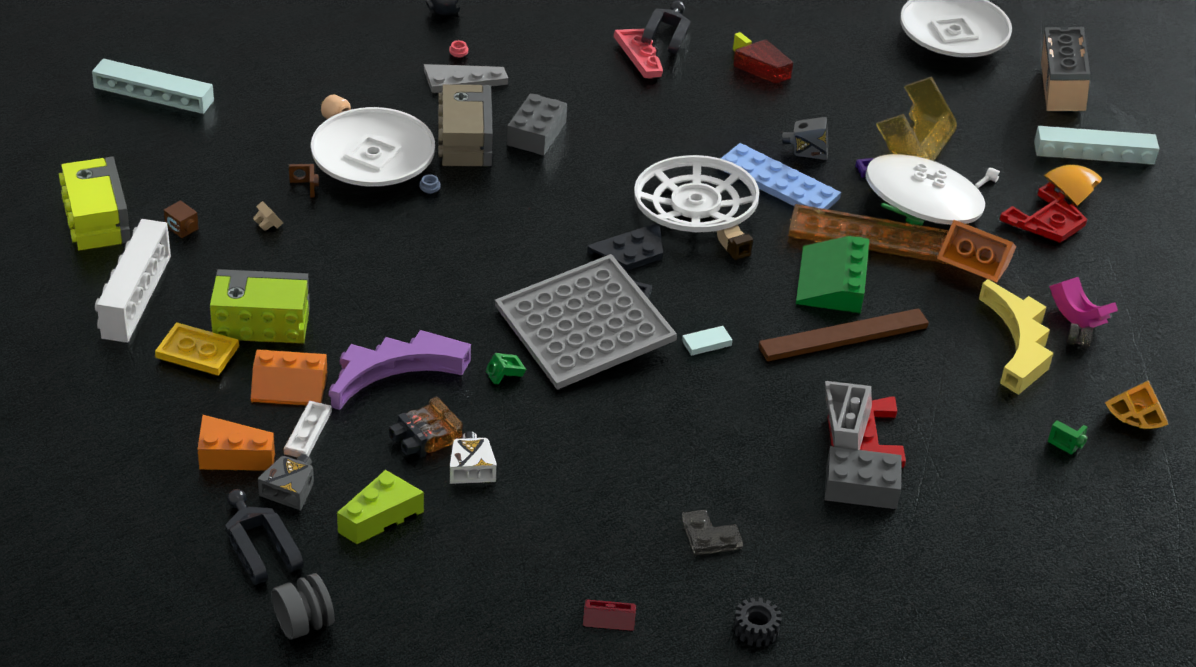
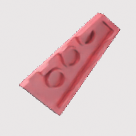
M645 29L615 30L614 38L643 77L648 79L662 77L663 69L659 57H656V49L652 46L653 40L650 45L641 42Z

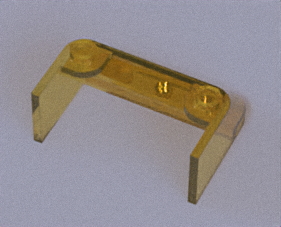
M929 77L905 86L914 103L909 112L911 120L915 123L913 128H911L904 114L876 124L889 150L894 154L916 156L934 161L957 128L955 117L933 78Z

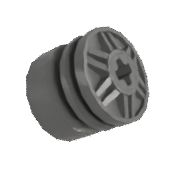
M317 573L307 575L306 579L299 578L297 580V590L292 583L272 588L271 597L274 611L284 634L289 640L308 634L309 624L314 630L321 629L322 625L330 626L334 624L335 617L332 601L325 584Z

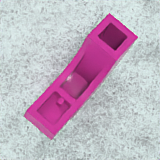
M1079 277L1049 286L1054 301L1061 313L1073 325L1079 328L1091 329L1108 323L1107 319L1111 318L1110 313L1118 311L1115 302L1104 306H1096L1091 303L1082 289Z

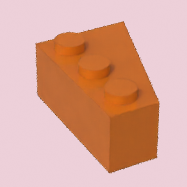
M206 415L202 416L198 442L199 469L267 470L274 464V433Z

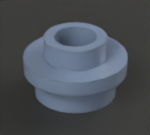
M425 175L420 181V189L426 193H434L440 189V181L435 175Z

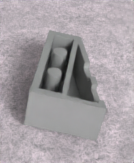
M825 381L826 404L834 447L860 450L872 408L871 386Z

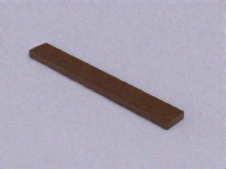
M918 308L759 341L758 347L765 359L772 361L928 328L929 322Z

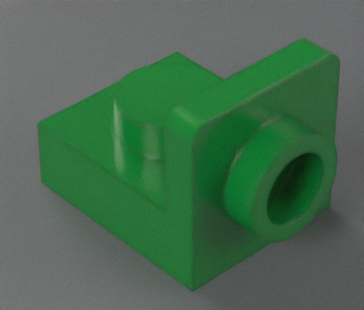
M494 353L486 368V373L494 384H499L504 375L523 377L526 371L517 355Z
M1057 420L1052 425L1047 442L1072 455L1078 448L1082 449L1088 439L1086 436L1088 427L1083 425L1076 431Z

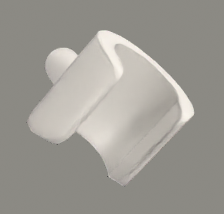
M989 168L985 177L976 183L975 186L979 188L989 180L996 183L999 179L998 174L1000 171Z

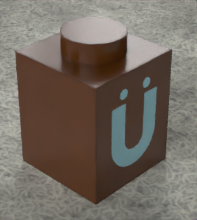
M181 200L164 209V219L168 229L179 237L183 238L199 229L197 212Z

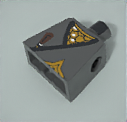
M827 117L796 121L794 132H783L782 143L794 144L796 156L827 160Z
M300 454L296 460L286 456L280 457L258 478L259 496L301 510L314 482L310 457L305 454Z

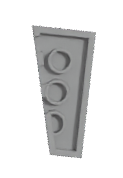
M424 64V73L432 93L443 92V84L482 86L508 84V76L504 67Z

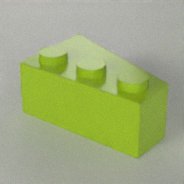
M385 470L337 512L338 533L356 544L384 532V528L393 523L398 525L404 522V518L414 513L416 515L423 513L424 492Z

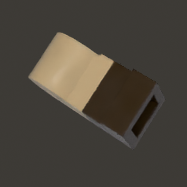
M738 225L717 231L720 243L734 260L751 256L753 238L749 234L745 235L740 231Z

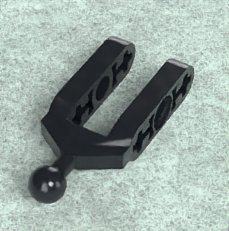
M674 1L670 6V10L655 9L644 30L641 42L650 45L660 23L664 22L677 27L667 51L677 55L691 23L690 20L682 15L685 9L683 2Z
M240 489L230 491L227 496V502L231 507L237 508L238 512L225 525L226 533L253 584L257 585L268 581V575L260 556L245 531L264 525L269 538L289 572L302 569L304 564L301 553L279 515L272 508L247 507L245 504L247 497L244 491Z

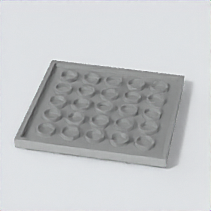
M612 254L495 299L496 308L556 389L565 387L677 340V333Z

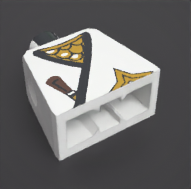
M466 432L463 434V439H455L450 461V484L496 482V461L489 440L487 438H477L474 432Z

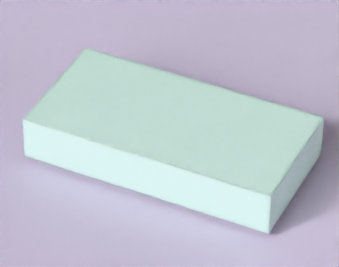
M723 326L682 336V342L691 356L732 346V339Z

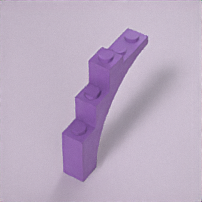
M422 330L418 332L415 338L411 339L410 344L385 337L382 344L378 345L375 351L351 344L348 350L343 352L340 357L342 370L337 382L332 384L329 390L331 406L340 410L348 399L360 389L377 380L395 374L427 370L463 375L471 361V344Z

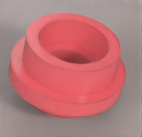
M454 41L449 47V52L454 57L461 58L468 54V47L464 41Z

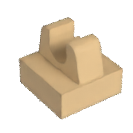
M263 201L256 206L259 211L253 219L264 231L273 225L279 228L283 224Z

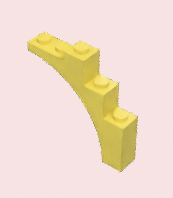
M987 279L982 284L979 300L991 307L1004 320L1012 333L1016 349L1014 357L1004 367L1000 384L1019 395L1049 370L1053 352L1044 348L1050 329L1041 325L1046 306L1029 296L1022 300Z

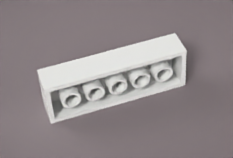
M141 219L138 227L134 228L133 236L130 241H127L123 255L119 256L116 269L112 270L108 284L104 285L103 293L100 298H97L95 303V311L98 312L99 317L97 327L100 329L102 339L128 343L171 257L168 225L166 222Z

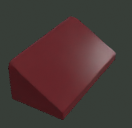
M586 599L583 625L585 627L632 631L635 626L636 605Z

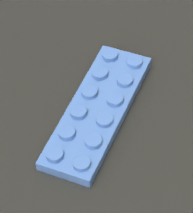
M741 143L721 158L746 170L755 179L760 190L817 218L824 214L841 197V192Z

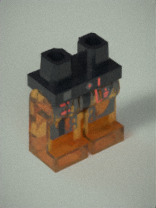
M438 397L429 400V405L419 410H412L406 414L398 415V423L389 427V437L394 442L402 438L404 439L401 441V449L406 456L417 453L422 458L427 455V452H434L453 444L455 439H461L462 422L449 411V408Z

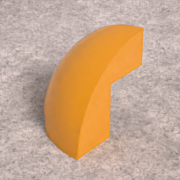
M1079 165L1057 167L1044 175L1075 206H1078L1102 180V177L1093 170Z
M1149 381L1135 386L1105 402L1111 413L1124 423L1144 429L1168 425L1167 418Z

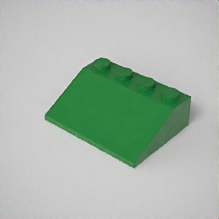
M845 236L803 246L796 304L861 313L865 293L869 239Z

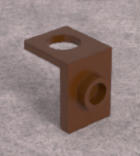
M289 164V182H310V198L315 197V187H319V176L314 174V164ZM301 169L306 174L303 177H296L293 173Z

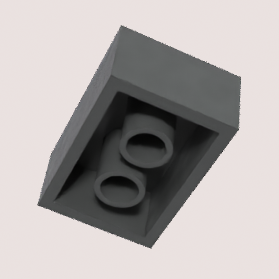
M530 93L507 125V145L545 155L566 123L567 103Z
M830 446L826 465L825 500L897 509L901 492L902 455Z

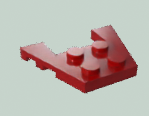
M1049 182L1038 190L1037 196L1050 204L1031 216L1012 206L1001 213L1000 221L1062 242L1085 227L1087 218L1073 204L1069 205L1064 200L1065 196L1061 192L1057 193L1054 190L1055 186Z
M895 397L873 400L860 450L902 455L901 467H904L906 459L903 446L879 445L874 418H896L897 406ZM828 415V423H829V431H830V438H831V446L834 447L833 437H832V432H831V426H830V421H829V415Z

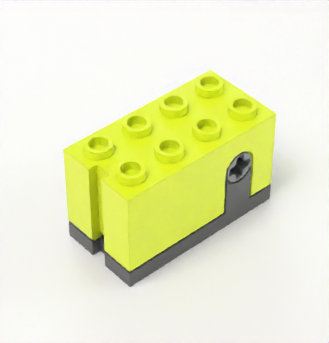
M114 157L61 164L63 173H59L60 185L62 186L61 194L68 226L71 229L72 243L77 242L78 251L121 244V242L123 244L130 241L127 206Z

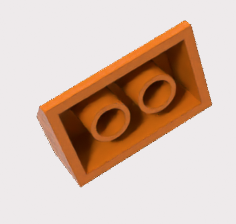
M953 220L937 259L997 283L1008 267L1016 246L1011 241Z
M257 350L253 364L251 402L307 406L309 401L322 403L327 379V354Z

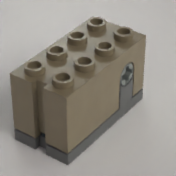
M443 84V92H439L438 157H442V166H492L491 85Z

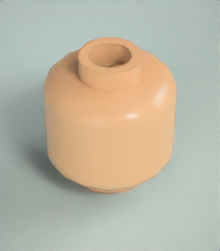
M334 94L326 97L321 105V113L326 119L351 110L350 103L346 99Z

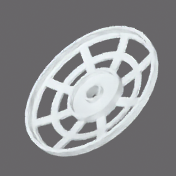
M689 155L665 159L646 168L636 180L634 196L636 204L643 214L660 225L688 232H711L733 227L749 218L758 206L759 188L755 179L746 170L732 162L710 156ZM693 166V175H683L669 179L663 173L665 170L676 167ZM701 166L719 169L731 175L725 181L701 175ZM653 176H656L662 182L656 188L653 195L641 192L645 183ZM737 179L742 180L749 188L752 196L739 198L737 191L731 185ZM693 181V183L684 184L679 187L675 185L681 182ZM701 181L712 183L718 186L714 188L710 185L702 184ZM667 188L673 192L671 199L660 197V195ZM726 190L733 200L721 201L720 193ZM641 198L652 201L660 215H656L646 208L641 202ZM752 202V206L745 213L736 218L732 217L739 209V205ZM660 204L672 205L674 211L666 213ZM733 206L726 215L718 212L720 207ZM682 215L692 218V222L679 220L675 217ZM710 216L717 219L709 222H700V218Z

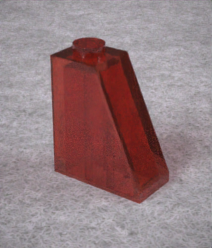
M765 39L735 50V67L774 83L791 78L793 62L768 40Z

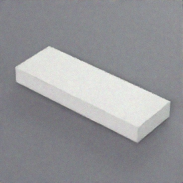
M313 401L308 402L284 447V455L297 458L300 454L310 455L332 412V406Z

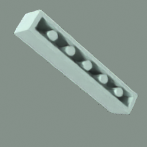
M102 59L92 71L94 88L202 114L205 113L214 101L213 85L107 59Z
M1038 126L1034 140L1036 155L1046 157L1155 164L1159 152L1156 134Z

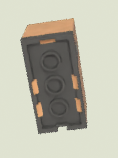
M1045 27L1041 67L1047 111H1086L1090 67L1084 27H1068V30H1061L1060 27Z

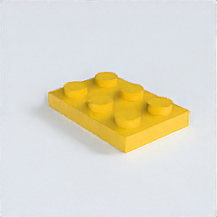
M176 322L155 350V356L158 359L219 376L238 349L239 340Z

